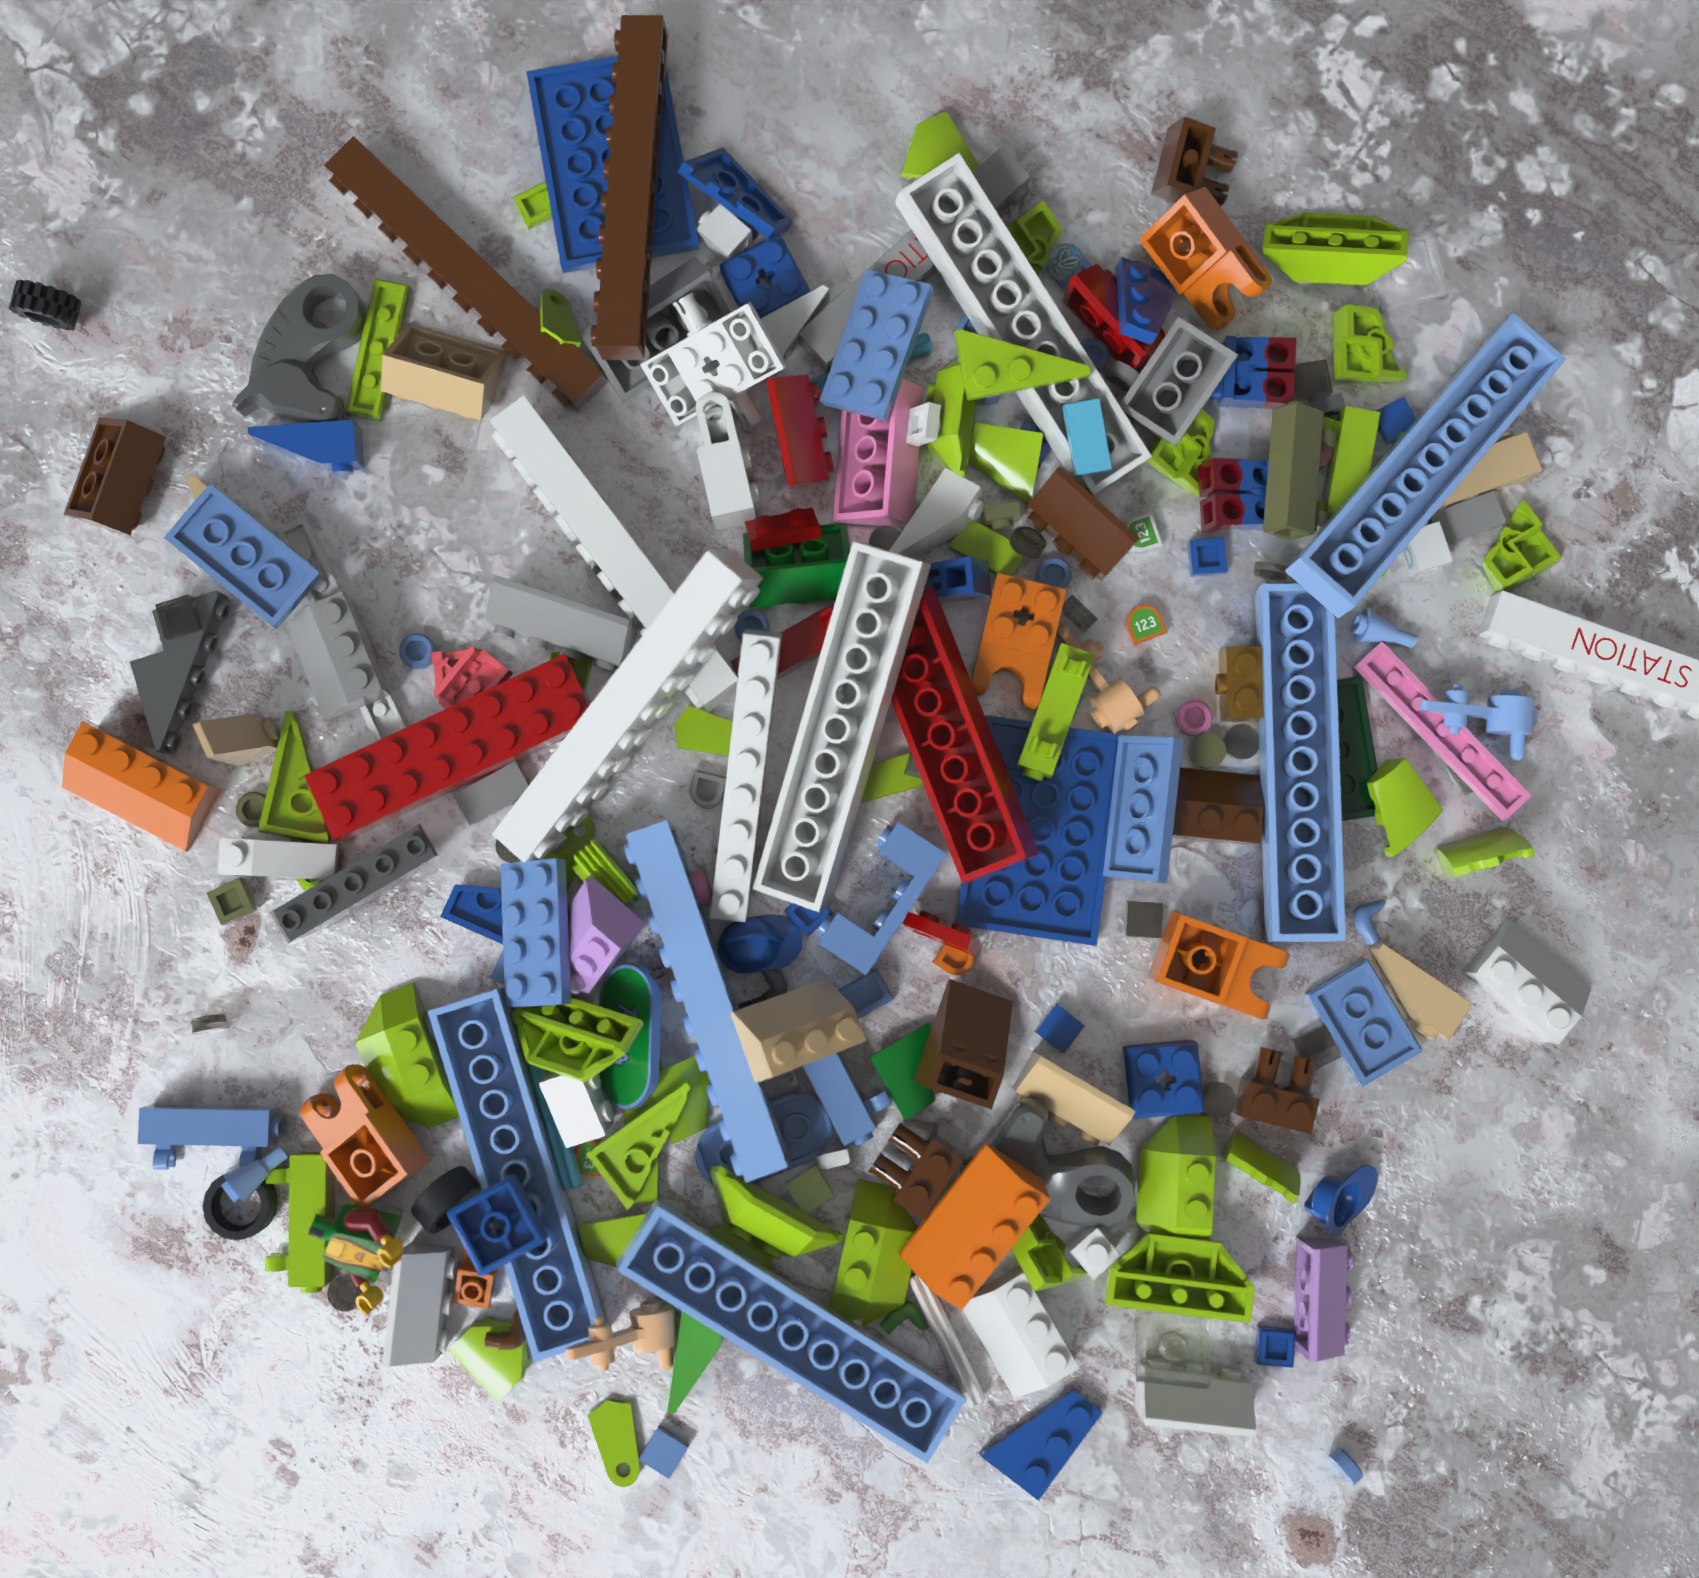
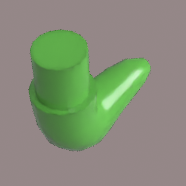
M905 1301L902 1306L889 1312L879 1324L888 1334L906 1319L910 1320L921 1330L928 1329V1325L918 1307L910 1301Z

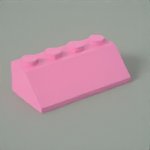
M903 378L888 421L845 410L841 411L832 521L877 527H896L908 524L914 515L919 446L906 443L909 410L923 404L924 387Z

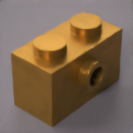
M1262 646L1225 647L1218 653L1219 674L1215 676V693L1219 695L1220 722H1255L1264 717Z

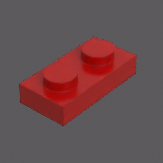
M813 507L807 509L797 508L787 513L773 516L763 515L754 520L745 521L746 533L752 552L821 538L820 525Z
M921 910L919 915L911 912L907 913L903 925L910 931L975 956L980 943L971 936L973 932L971 929L957 923H953L951 928L939 924L941 918Z

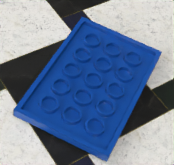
M618 56L526 71L563 273L596 268L597 258H602L603 246H600L599 226L600 224H605V213L602 212L601 197L602 192L607 191L608 181L605 180L604 161L605 159H610L611 148H608L607 127L613 125V116H611L609 110L610 94H615L616 84L612 80V63L618 62ZM667 69L652 258L700 249L688 182L686 178L677 173L684 160Z
M985 715L1040 855L981 879L963 884L961 882L955 923L971 928L1096 946L1106 881L1103 871L1119 735L1069 727L1052 777L1050 779L1044 777L1042 782L1023 776V769L1017 767L1032 722Z

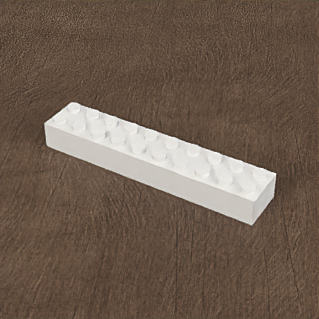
M960 153L900 190L895 201L896 206L979 335L1090 366L1091 376L1088 378L1016 392L1066 472L1093 496L1151 458L1150 452ZM1100 398L1112 470L1075 477L1062 406L1064 404Z
M524 395L489 420L495 428V431L490 435L509 460L513 457L517 458L512 464L530 488L535 484L538 486L533 492L550 515L556 511L559 515L554 518L571 542H574L576 539L579 540L580 544L576 546V549L592 570L597 567L601 569V572L597 574L598 578L613 598L617 595L622 597L623 600L618 603L634 626L641 622L644 629L639 632L643 636L674 596V593ZM715 649L705 662L701 663L699 661L691 671L694 674L693 679L683 689L697 709L704 706L708 712H711L736 693L738 678Z
M852 543L752 888L753 890L817 912L830 906L931 563L865 543Z
M731 550L707 551L492 835L524 863L535 858L542 859L549 852L553 854L558 852L567 842L568 837L565 834L571 826H578L587 816L589 811L585 808L591 800L599 799L608 789L609 784L606 782L613 772H620L628 763L630 757L627 754L634 745L639 746L651 733L649 725L656 717L658 719L661 718L670 709L673 702L669 699L676 690H683L693 679L694 674L691 671L699 661L701 663L705 662L714 652L716 646L713 642L720 633L726 634L738 620L735 616L742 605H749L758 595L760 589L757 586L763 577Z

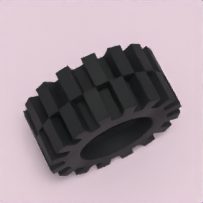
M16 280L9 310H12L11 312L14 314H19L22 318L30 319L32 322L42 323L44 326L74 330L82 302L76 296L67 294L68 292L55 289L56 287L50 285L48 287L43 285V283H34L30 280Z

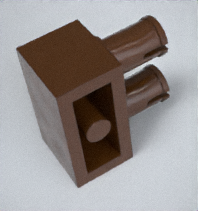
M1183 117L1167 129L1151 195L1176 203L1184 194L1206 186L1221 207L1228 196L1223 191L1229 192V185L1204 177L1206 165L1223 170L1225 173H1230L1236 164V161L1231 159H1236L1238 152L1212 143L1216 130L1215 127Z
M1260 1047L1254 1078L1250 1077V1080L1240 1079L1233 1113L1244 1118L1312 1135L1320 1099L1313 1097L1310 1088L1318 1061L1295 1055L1289 1086H1285L1282 1089L1278 1088L1275 1080L1283 1052Z
M900 1122L888 1142L915 1159L914 1168L912 1170L909 1168L906 1171L884 1156L883 1153H880L868 1172L895 1188L894 1193H896L894 1201L924 1221L963 1161L965 1153L937 1134L934 1135L932 1140L928 1138L926 1141Z

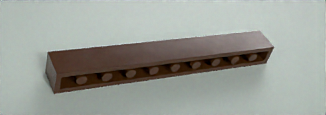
M621 15L620 30H615L614 45L616 52H618V62L612 63V80L616 87L615 94H610L609 110L611 116H613V125L607 127V145L611 150L610 159H605L604 176L605 180L608 181L607 191L602 192L601 197L602 212L605 213V224H600L599 243L600 246H603L602 258L598 257L596 261L597 279L600 280V289L594 292L593 297L594 311L598 315L597 325L593 324L591 327V344L597 348L602 360H644L668 31L663 15Z
M354 136L324 165L332 176L328 180L329 183L342 196L348 192L356 200L353 206L367 220L373 216L380 223L377 227L378 230L391 243L398 240L405 247L402 252L415 266L418 267L422 263L430 271L427 276L439 289L443 290L447 287L455 294L451 299L463 312L467 314L471 310L480 319L476 323L491 338L495 334L504 341L501 347L511 358L517 361L521 357L529 365L526 371L540 385L546 381L554 389L551 395L565 409L571 405L579 412L607 384L603 373L573 344H560L545 331L541 332L540 313Z

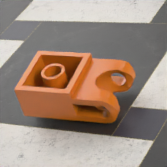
M1206 186L1184 194L1138 239L1178 294L1185 295L1202 320L1212 329H1224L1235 316L1236 310L1228 295L1230 283L1235 285L1245 296L1250 297L1262 295L1271 286L1272 278L1268 270Z
M997 573L971 677V682L977 696L984 695L993 675L1000 671H1009L1017 675L1022 683L1021 704L1026 708L1035 710L1041 700L1067 589ZM1020 611L1025 612L1027 617H1030V620L1024 626L1017 624L1019 618H1014V614L1017 615Z
M1171 910L1148 977L1166 986L1264 1020L1268 1017L1271 1005L1253 994L1250 988V977L1256 969L1264 965L1280 969L1284 968L1287 965L1290 954L1271 945ZM1198 951L1203 954L1201 962L1194 961L1192 965L1193 961L1191 959L1194 952Z
M351 1064L339 1072L334 1081V1087L341 1100V1105L329 1094H317L311 1096L302 1104L300 1114L323 1148L319 1153L357 1206L368 1208L389 1195L429 1163L431 1159L367 1069L362 1065Z

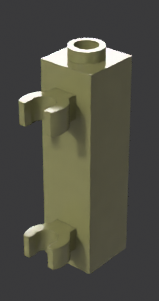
M1290 401L1287 406L1273 410L1263 533L1289 541L1314 534L1317 531V526L1323 527L1331 515L1327 511L1316 510L1320 453L1323 450V444L1331 447L1336 446L1337 432L1330 429H1322L1324 411L1310 407L1306 401Z

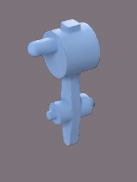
M1454 684L1452 690L1445 691V702L1420 701V711L1444 714V727L1450 728V734L1458 735L1460 729L1467 728V717L1486 719V733L1511 736L1510 757L1516 761L1524 757L1525 736L1532 735L1533 725H1537V711H1533L1534 698L1522 696V691L1500 690V695L1488 697L1487 707L1469 705V692L1462 691V685Z

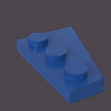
M724 148L683 161L677 173L767 239L786 232L794 222Z
M1121 257L1115 267L1119 333L1152 345L1178 292L1163 272L1148 267L1141 261H1132Z
M455 884L440 917L503 944L501 889Z
M1072 1387L1039 1410L1037 1415L1020 1427L1016 1426L1006 1433L1007 1436L993 1446L989 1445L979 1452L980 1456L1039 1501L1103 1412L1098 1406Z

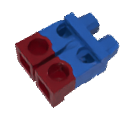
M1226 336L1224 341L1219 343L1238 354V357L1209 399L1218 400V407L1231 406L1236 408L1276 410L1287 406L1290 401H1294L1295 373L1293 371L1295 370L1297 338H1237V336Z
M1211 458L1198 466L1199 497H1207L1200 501L1202 532L1238 529L1263 530L1269 461Z

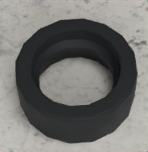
M465 1166L455 1167L441 1175L420 1194L411 1208V1213L429 1234H435L452 1224L447 1215L448 1210L482 1191L480 1183Z
M223 1175L214 1180L204 1194L202 1209L205 1221L214 1233L224 1239L238 1241L250 1238L269 1226L276 1215L278 1205L276 1189L273 1184H266V1178L256 1189L261 1201L260 1213L254 1221L246 1225H234L227 1221L222 1214L220 1199L224 1189L221 1185L227 1181Z

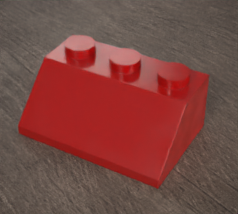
M1098 263L1070 278L1062 302L1095 339L1102 341L1107 346L1109 354L1114 360L1129 365L1137 372L1141 370L1164 339L1165 333L1161 328L1152 345L1119 333L1116 277L1110 270H1103Z
M808 374L766 379L787 488L793 489L829 481L828 473L835 471L831 452H824L821 438L827 437L824 417H817L814 404L820 403L817 382H810Z

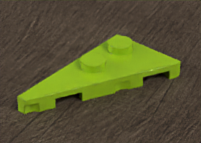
M962 329L955 330L954 332L967 401L1091 376L1090 366Z
M285 711L258 831L308 842L329 844L324 819L304 777L311 770L296 715L290 711Z
M689 1079L586 1153L587 1157L627 1210L632 1207L694 1087Z

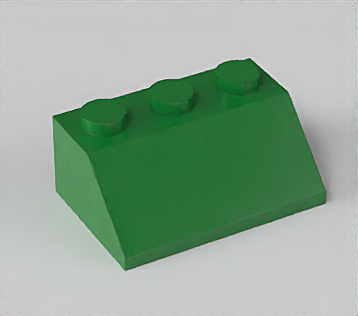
M847 523L820 525L821 538L752 552L747 533H743L744 562L763 577L757 586L760 591L749 604L750 608L772 607L789 603L804 604L809 601L828 599L836 600L850 553Z

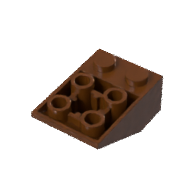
M948 979L913 1081L929 1089L992 1109L1004 1076L1013 1001Z

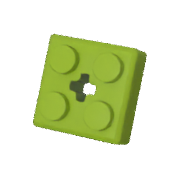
M591 840V845L585 844V849H580L579 854H574V860L577 863L572 868L584 882L591 875L625 906L632 907L633 902H638V897L641 896L636 883L602 843L597 840Z

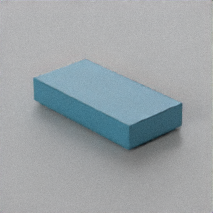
M1100 398L1064 404L1062 408L1074 476L1112 470Z

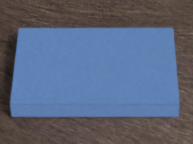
M1368 958L1362 959L1305 993L1312 1008L1361 1087L1423 1051Z

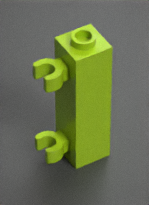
M1345 406L1337 414L1336 421L1323 417L1322 429L1334 430L1337 432L1336 446L1332 447V457L1328 463L1322 502L1317 500L1316 510L1329 512L1331 514L1330 518L1370 473L1380 412ZM1317 526L1316 534L1322 528L1321 526Z
M1064 643L1060 644L1017 764L1018 768L1023 769V776L1042 782L1044 777L1049 779L1052 777L1095 654Z
M298 1151L293 1153L289 1157V1166H276L268 1172L269 1175L266 1177V1184L289 1183L288 1253H271L270 1256L265 1257V1272L288 1271V1287H300L301 1293L321 1292L322 1287L334 1281V1265L323 1259L328 1241L308 1235L316 1214L334 1220L335 1174L319 1153L321 1151Z

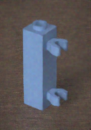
M840 1052L804 1065L803 1068L843 1145L845 1146L853 1142L856 1147L873 1138L872 1131L877 1128L878 1124L872 1114L891 1105L893 1102L887 1089L864 1099Z
M148 1105L139 1108L138 1144L155 1145L153 1169L168 1170L169 1167L176 1166L175 1145L242 1146L239 1161L240 1168L256 1160L260 1161L262 1159L261 1147H269L278 1143V1138H281L283 1134L284 1120L282 1116H279V1107Z

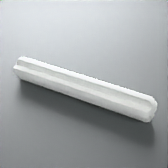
M913 1273L909 1279L910 1286L961 1393L966 1398V1404L969 1407H973L982 1403L985 1400V1395L938 1296L928 1288L916 1273Z

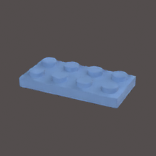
M866 269L820 397V402L823 405L888 421L934 291L931 284Z
M211 483L164 537L276 629L282 625L323 576L321 572Z
M1119 735L1103 871L1104 877L1167 883L1183 739L1176 737Z
M554 858L525 863L500 864L505 1008L571 1004L566 859Z

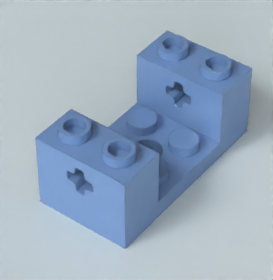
M900 822L894 828L887 825L876 842V845L880 847L877 855L912 879L910 882L905 879L901 881L892 895L896 903L890 912L883 909L872 925V928L877 930L875 935L872 936L839 913H837L834 919L827 915L816 932L821 936L818 944L864 975L868 974L947 855Z

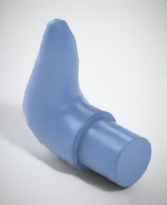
M1383 899L1362 904L1356 907L1353 912L1354 924L1368 945H1372L1381 939L1374 928L1375 924L1372 922L1371 916L1383 909L1386 903Z

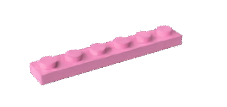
M1383 641L1354 666L1366 681L1502 821L1507 820L1532 796L1467 728L1460 729L1458 735L1450 734V728L1444 727V714L1420 711V701L1440 700Z

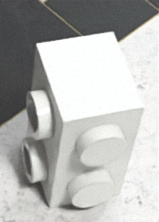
M548 1071L539 1082L566 1148L607 1134L614 1123V1110L611 1103L604 1099L601 1092L599 1074L583 1083Z

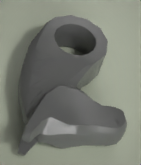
M334 274L314 275L304 280L281 301L259 338L253 355L249 384L237 395L232 403V407L239 411L242 416L247 417L260 408L282 418L308 423L339 421L342 419L344 412L343 401L333 392L322 388L312 367L323 359L356 344L362 336L367 309L349 282ZM330 298L346 301L344 317L337 325L325 329L311 325L310 322L312 321L314 310L321 302Z
M1026 1098L1020 1100L1005 1120L990 1135L987 1141L988 1144L1043 1179L1051 1199L1039 1215L1070 1225L1089 1227L1113 1226L1129 1215L1135 1201V1179L1132 1165L1120 1152L1104 1146L1084 1148L1060 1155L1047 1154L1042 1134L1047 1124L1048 1109L1038 1099ZM975 1155L964 1156L962 1165L967 1166ZM961 1167L960 1174L965 1169V1167ZM1099 1175L1113 1180L1119 1188L1110 1196L1099 1198L1085 1193L1079 1184L1087 1177Z

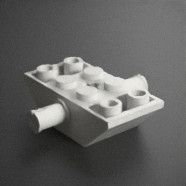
M692 292L674 302L673 306L677 309L689 330L687 333L688 337L640 365L675 426L697 416L696 402L701 396L709 392H718L727 397L744 430L764 419L748 393L749 387L787 366L752 303L749 302L712 322L711 320L707 321ZM712 403V404L708 405V406L706 407L705 411L708 410V409H710L711 407L717 405V404H713V403Z

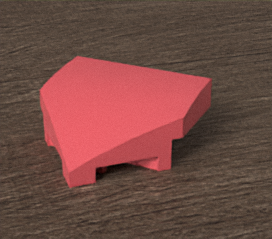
M468 647L466 650L431 652L436 687L433 690L434 696L439 699V704L445 709L507 681L513 674V672L484 649L478 650L476 647Z

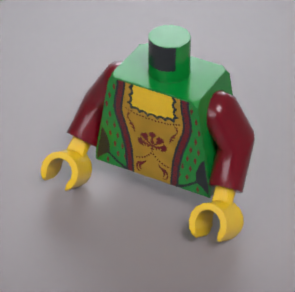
M344 1204L337 1221L316 1214L308 1235L328 1241L323 1259L348 1272L356 1289H361L363 1292L356 1298V1305L363 1314H369L382 1302L384 1297L382 1289L378 1286H371L370 1283H376L383 1265L391 1268L402 1259L403 1242L395 1237L402 1216L378 1211L374 1208Z

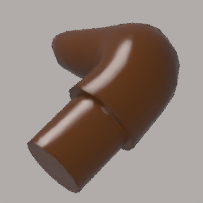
M518 1309L513 1315L511 1331H501V1333L487 1332L484 1342L485 1347L512 1350L517 1349L524 1343L526 1335Z

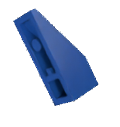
M354 420L248 427V434L258 443L332 472L333 475L347 476L354 473L353 470L364 469L362 428Z
M968 556L931 563L924 588L934 589L940 603L991 596L988 561Z

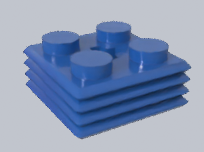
M780 234L751 247L719 265L721 275L738 307L751 302L760 319L811 292ZM760 278H772V286L766 288L764 284H759Z
M1181 1040L1127 1045L1124 1047L1129 1107L1136 1111L1133 1116L1135 1119L1204 1112L1198 1043L1196 1041ZM1164 1069L1166 1074L1172 1076V1081L1167 1082L1166 1088L1155 1082L1156 1077H1160L1162 1074L1161 1070Z
M515 1174L510 1175L447 1211V1215L479 1276H485L543 1244L548 1239V1234ZM493 1216H496L498 1220L503 1219L506 1225L503 1227V1234L499 1229L494 1231L491 1229L490 1225L494 1222Z

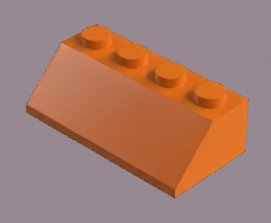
M83 721L65 752L62 788L186 852L189 851L222 790L98 725Z
M985 1142L899 1251V1256L933 1293L963 1310L1050 1201L1051 1198L1043 1179Z

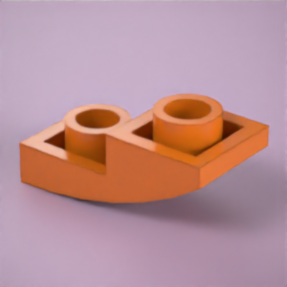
M463 1248L462 1262L457 1272L453 1303L489 1309L498 1268L485 1276H479L466 1249Z

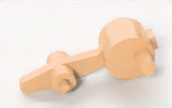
M1064 624L1057 628L1056 634L1062 643L1095 654L1093 662L1102 657L1099 650L1104 647L1100 641L1094 643L1091 639H1088L1080 645ZM1092 662L1087 677L1098 690V693L1089 699L1093 710L1090 711L1093 719L1101 729L1106 727L1112 734H1116L1122 729L1128 733L1138 726L1137 719L1144 715L1143 709L1160 698V690L1156 687H1151L1136 697L1131 688L1121 678L1109 685Z
M647 1300L641 1302L640 1307L629 1312L631 1326L627 1329L612 1332L611 1323L604 1322L603 1317L594 1318L595 1324L588 1326L589 1340L567 1347L566 1357L568 1360H574L591 1355L592 1365L599 1366L600 1371H605L609 1369V1364L615 1362L614 1348L632 1342L634 1351H658L660 1367L663 1370H669L674 1364L672 1347L676 1346L678 1341L679 1315L675 1314L672 1304H662V1300Z

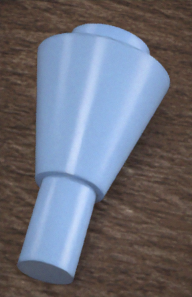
M1370 608L1364 609L1362 613H1357L1351 625V632L1354 633V639L1357 642H1394L1413 648L1418 639L1417 635L1398 629L1397 626Z
M279 1146L260 1161L256 1160L223 1174L227 1181L221 1186L233 1202L240 1198L245 1204L269 1175L268 1172L288 1157Z

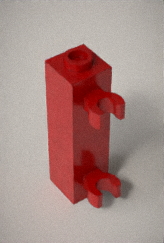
M835 602L780 632L783 634L777 680L820 656ZM740 656L730 661L737 675L739 672Z

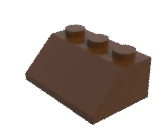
M99 417L63 515L116 533L131 535L132 530L140 522L141 511L139 510L143 499L148 496L152 489L153 479L151 477L155 466L160 463L164 456L165 447L163 444L166 436L129 420Z
M1060 466L1028 503L1024 511L1028 515L1026 518L1027 522L1038 532H1047L1054 539L1052 543L1055 548L1063 555L1068 556L1071 554L1080 562L1078 565L1079 569L1092 580L1097 578L1102 582L1139 540V537Z
M1180 767L1172 837L1244 845L1261 844L1264 806L1259 775Z

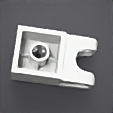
M709 392L701 396L696 402V415L703 441V446L696 449L711 516L716 531L745 525V521L756 519L755 512L762 509L756 482L748 483L747 478L754 477L748 447L740 449L730 403L725 395L718 392ZM712 403L721 406L714 407L705 411L706 407ZM715 418H721L717 421H711Z

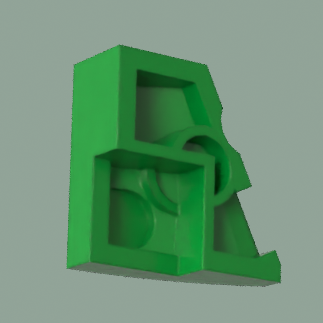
M928 1022L869 1056L904 1120L917 1114L935 1101V1090L913 1081L931 1031Z

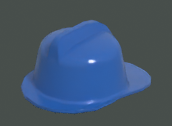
M768 914L748 917L746 922H732L723 930L718 941V953L722 963L729 970L739 974L775 970L788 966L797 959L802 949L803 937L799 927L791 919L783 915Z
M1368 1164L1359 1167L1348 1177L1333 1175L1323 1177L1305 1201V1210L1326 1225L1329 1236L1333 1238L1339 1236L1346 1226L1369 1204L1374 1195L1378 1178L1376 1169Z

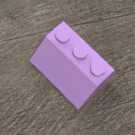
M591 875L585 880L567 908L571 992L577 994L583 1001L605 980L606 976L613 970L645 925L643 920Z
M1296 1237L1293 1329L1296 1331L1295 1348L1308 1361L1318 1362L1344 1356L1345 1345H1348L1350 1342V1326L1345 1320L1346 1308L1351 1306V1289L1347 1286V1272L1352 1270L1353 1259L1348 1245L1339 1239Z

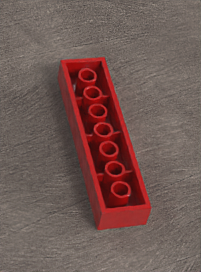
M924 588L891 702L963 884L981 879L1040 854L936 591Z
M562 654L305 774L304 777L334 841L346 842L487 776L514 761H519L565 739L591 705V701L572 660L566 654Z

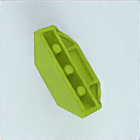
M1302 212L1283 218L1278 222L1266 223L1262 254L1295 282L1368 285L1407 261L1409 230L1404 228L1398 229L1392 223L1373 215Z
M957 356L937 371L936 383L929 382L926 403L932 402L941 405V429L937 440L927 443V449L943 470L947 468L957 475L966 478L976 400L967 401L959 357Z
M415 982L379 996L355 1043L364 1067L374 1078L401 1118L430 1129L458 1118L459 1113L438 1044L430 1039L423 1020L426 1011Z
M571 998V1004L516 1007L512 1013L514 1022L517 1025L523 1052L529 1064L583 1083L624 1056L644 1025L641 1019Z
M1172 1115L1139 1148L1136 1222L1146 1233L1210 1240L1213 1227L1216 1166L1211 1116Z
M721 1165L712 1166L709 1172L723 1222L732 1227L730 1233L748 1243L751 1238L764 1244L761 1249L763 1252L778 1260H781L783 1255L797 1257L842 1242L845 1236L751 1182H745L742 1177L737 1176Z
M858 1179L829 1307L863 1328L904 1304L912 1269L899 1256V1251L914 1234L917 1227L906 1208L894 1201L896 1193H894L895 1190L892 1186Z
M1147 1232L1109 1267L1105 1305L1251 1324L1255 1286L1220 1241Z

